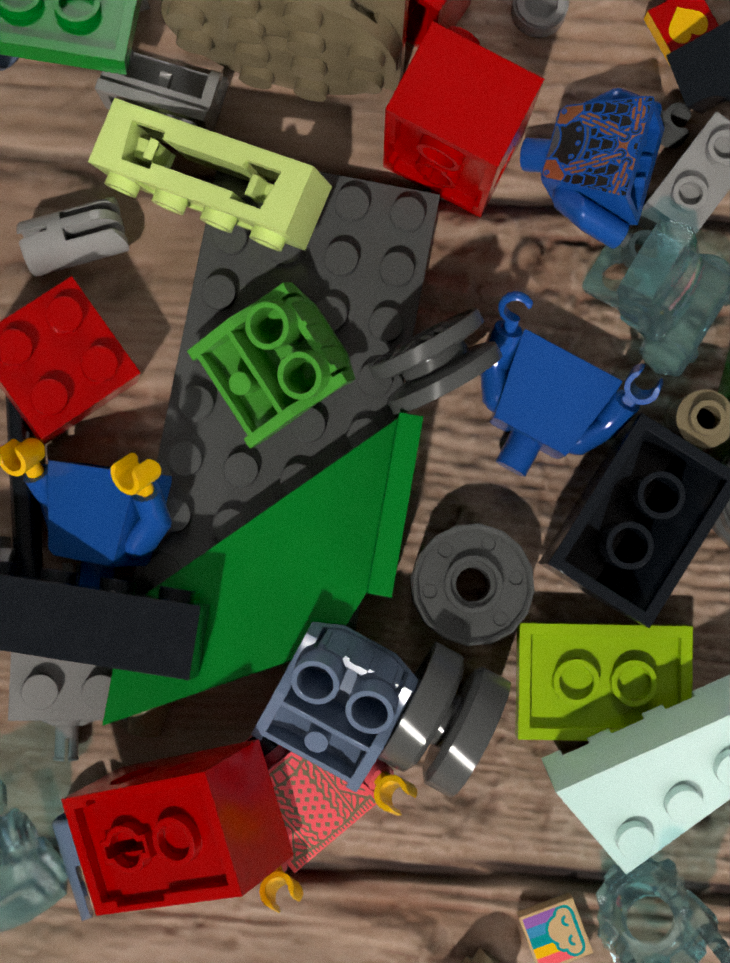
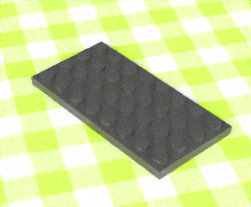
M216 170L214 185L233 191L248 205L260 209L255 201L244 194L249 181ZM320 172L332 185V188L305 251L288 244L284 245L281 252L250 239V230L235 225L232 233H227L205 223L157 463L161 467V474L172 476V483L166 502L172 519V526L154 550L150 562L146 566H135L132 580L137 582L135 593L146 594L397 419V414H393L387 403V398L404 384V376L399 374L392 378L375 381L368 367L377 358L413 337L440 194ZM267 180L268 183H271V184H274V183H275V182H273V181ZM292 282L317 305L349 355L356 380L314 405L269 439L256 447L249 448L244 441V438L248 435L200 361H193L187 350L229 317L253 304L281 283ZM361 603L346 625L356 631Z

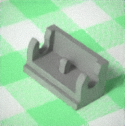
M132 49L127 75L102 71L100 78L97 79L95 90L106 109H110L114 98L214 132L229 81L227 77H223L221 72L211 70L209 74L136 53Z

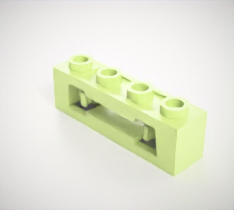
M114 98L88 160L90 164L107 175L104 184L122 194L136 198L139 190L153 195L151 200L153 203L168 211L184 215L186 208L201 212L199 218L201 221L214 228L232 233L235 225L251 231L249 238L253 241L280 252L285 244L304 251L306 250L332 188V185L312 165ZM160 142L172 146L187 160L249 181L244 194L255 201L260 209L248 205L233 191L172 170L171 166L176 155L161 145ZM267 180L273 181V182H275V183H274V184L268 183Z

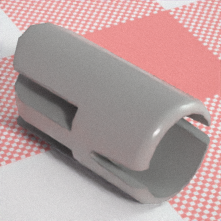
M114 197L21 221L17 224L16 228L17 234L22 233L24 237L19 241L20 249L29 271L34 276L45 275L129 251L123 220L120 217L118 200Z

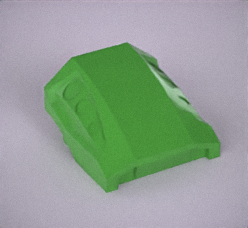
M292 282L281 283L253 304L229 317L187 350L193 361H200L248 435L244 438V441L249 448L256 447L269 439L314 405L356 380L349 355L317 305Z

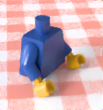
M26 438L21 443L16 439H11L0 447L1 468L11 476L18 477L26 473L23 479L40 505L48 529V549L52 555L81 561L78 584L99 587L100 577L115 578L116 567L146 566L150 562L154 550L172 526V519L166 505L172 476L161 474V467L155 460L146 459L139 464L138 456L131 452L115 462L111 467L48 460V464H41L40 461L45 457V447L36 438Z

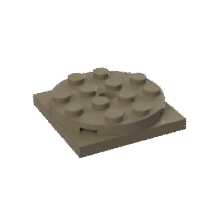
M162 0L161 3L162 17L170 30L177 36L176 44L180 48L190 53L203 55L226 68L240 73L239 80L254 88L270 89L273 84L294 89V93L303 99L323 102L326 100L327 94H378L382 91V88L395 91L403 76L409 0Z

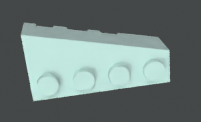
M730 675L692 691V698L665 709L663 705H659L642 713L643 720L614 733H611L608 728L587 738L589 744L563 755L561 750L541 758L557 795L626 875L730 800Z

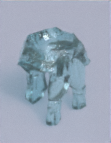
M650 857L627 875L616 864H613L606 872L604 883L596 892L599 905L597 936L602 939L604 948L610 951L614 963H699L707 954L705 949L707 945L721 963H730V948L720 935L717 926L719 922L716 915L700 898L684 887V877L678 874L676 864L669 858L657 862ZM646 896L659 897L669 905L673 914L672 926L664 937L653 942L638 939L631 934L627 926L629 909L635 901Z

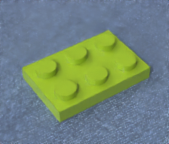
M521 622L517 627L515 736L518 740L588 741V737L608 728L611 733H614L643 720L642 713L659 705H663L667 709L692 698L693 626L652 624L650 628H646L641 624Z

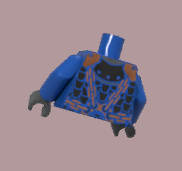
M613 88L581 104L566 105L558 113L551 139L525 138L520 151V165L524 172L541 173V181L557 211L584 233L609 248L615 249L620 246L622 248L620 254L623 264L630 270L642 271L651 262L637 254L635 244H640L650 251H655L659 247L660 241L656 233L647 229L640 230L634 234L629 232V225L639 224L660 144L667 148H677L684 143L690 132L688 129L680 127L685 126L689 121L691 111L684 103L671 104L664 111L662 110L661 103L655 101L654 96H641L622 88Z

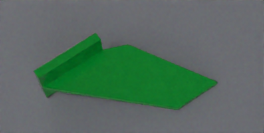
M399 412L398 418L147 592L145 595L158 596L160 586L196 591L194 602L210 605L199 676L191 680H183L113 668L102 726L289 662L295 655L312 622L346 626L366 593L392 598L424 416Z

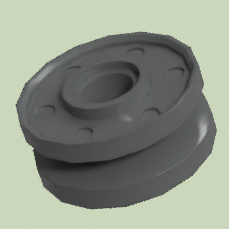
M477 307L467 309L423 330L383 354L369 365L368 368L375 381L392 378L399 374L404 376L406 382L387 398V403L394 415L399 414V412L405 413L444 396L479 376L503 357L495 341L477 344L468 348L464 339L473 334L485 322Z
M480 523L456 525L433 537L417 555L410 577L412 602L422 621L440 637L465 646L492 644L513 633L528 615L535 592L533 569L522 547L504 531ZM467 568L478 570L485 579V591L475 601L464 600L456 589L458 575Z

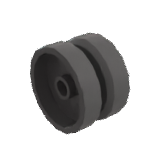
M435 641L414 673L418 678L416 690L377 759L405 772L418 763L430 745L422 768L424 784L452 798L458 794L468 781L485 752L504 711L510 693L511 682L482 666L474 670L466 678L457 692L464 672V658L459 653Z

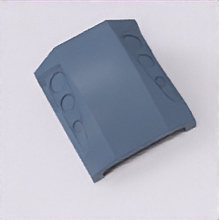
M312 622L251 735L259 740H262L263 736L346 781V787L357 792L384 749L400 716L413 696L418 678L396 653L349 627L339 624Z

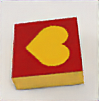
M667 0L648 10L644 17L647 27L667 62V54L719 26L705 0Z

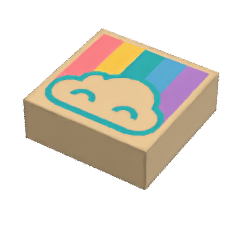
M570 892L516 912L535 963H568L593 953Z

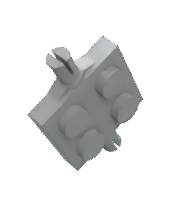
M62 563L63 570L73 572V563ZM76 563V572L78 573L76 584L79 581L81 563ZM11 652L8 721H42L56 726L53 760L64 762L66 738H68V761L79 760V726L104 719L113 668Z

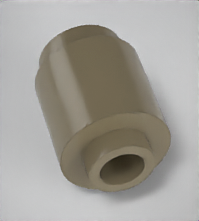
M703 389L694 391L676 400L668 407L664 415L663 426L700 450L718 446L730 436V402L722 394L713 390ZM698 413L704 421V428L697 421Z

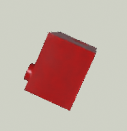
M432 21L385 109L383 167L434 194H440L441 198L481 218L522 141L545 79L480 46L479 40L469 31L457 26H450L447 29Z
M259 739L123 766L61 799L96 916L242 897L294 856Z

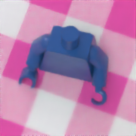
M512 291L503 295L499 301L498 311L503 320L495 323L488 341L496 342L503 357L492 367L480 374L482 402L487 409L492 411L489 423L509 434L495 461L507 470L526 477L539 451L555 459H561L568 453L583 455L614 438L639 411L640 405L650 404L657 399L663 386V378L658 380L656 386L652 389H640L635 384L634 379L644 370L645 364H637L631 369L625 381L624 390H618L623 382L622 380L527 329L522 333V329L518 325L520 317L507 308V304L511 301H520L530 309L533 306V300L523 292Z

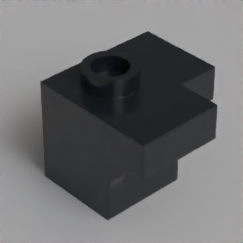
M729 20L666 55L686 107L701 114L718 105L730 103Z

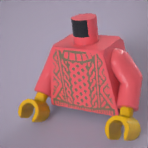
M251 735L245 742L256 740L257 738ZM263 736L262 740H259L294 854L260 884L259 894L264 905L280 913V907L276 903V893L284 885H288L292 898L300 902L303 897V888L299 882L285 873L288 866L296 873L376 804L382 810L393 815H402L400 810L396 809L392 804V795L397 788L401 787L405 793L416 798L417 788L415 785L394 775L393 769L387 763L377 759L358 791L354 792L346 787V781Z

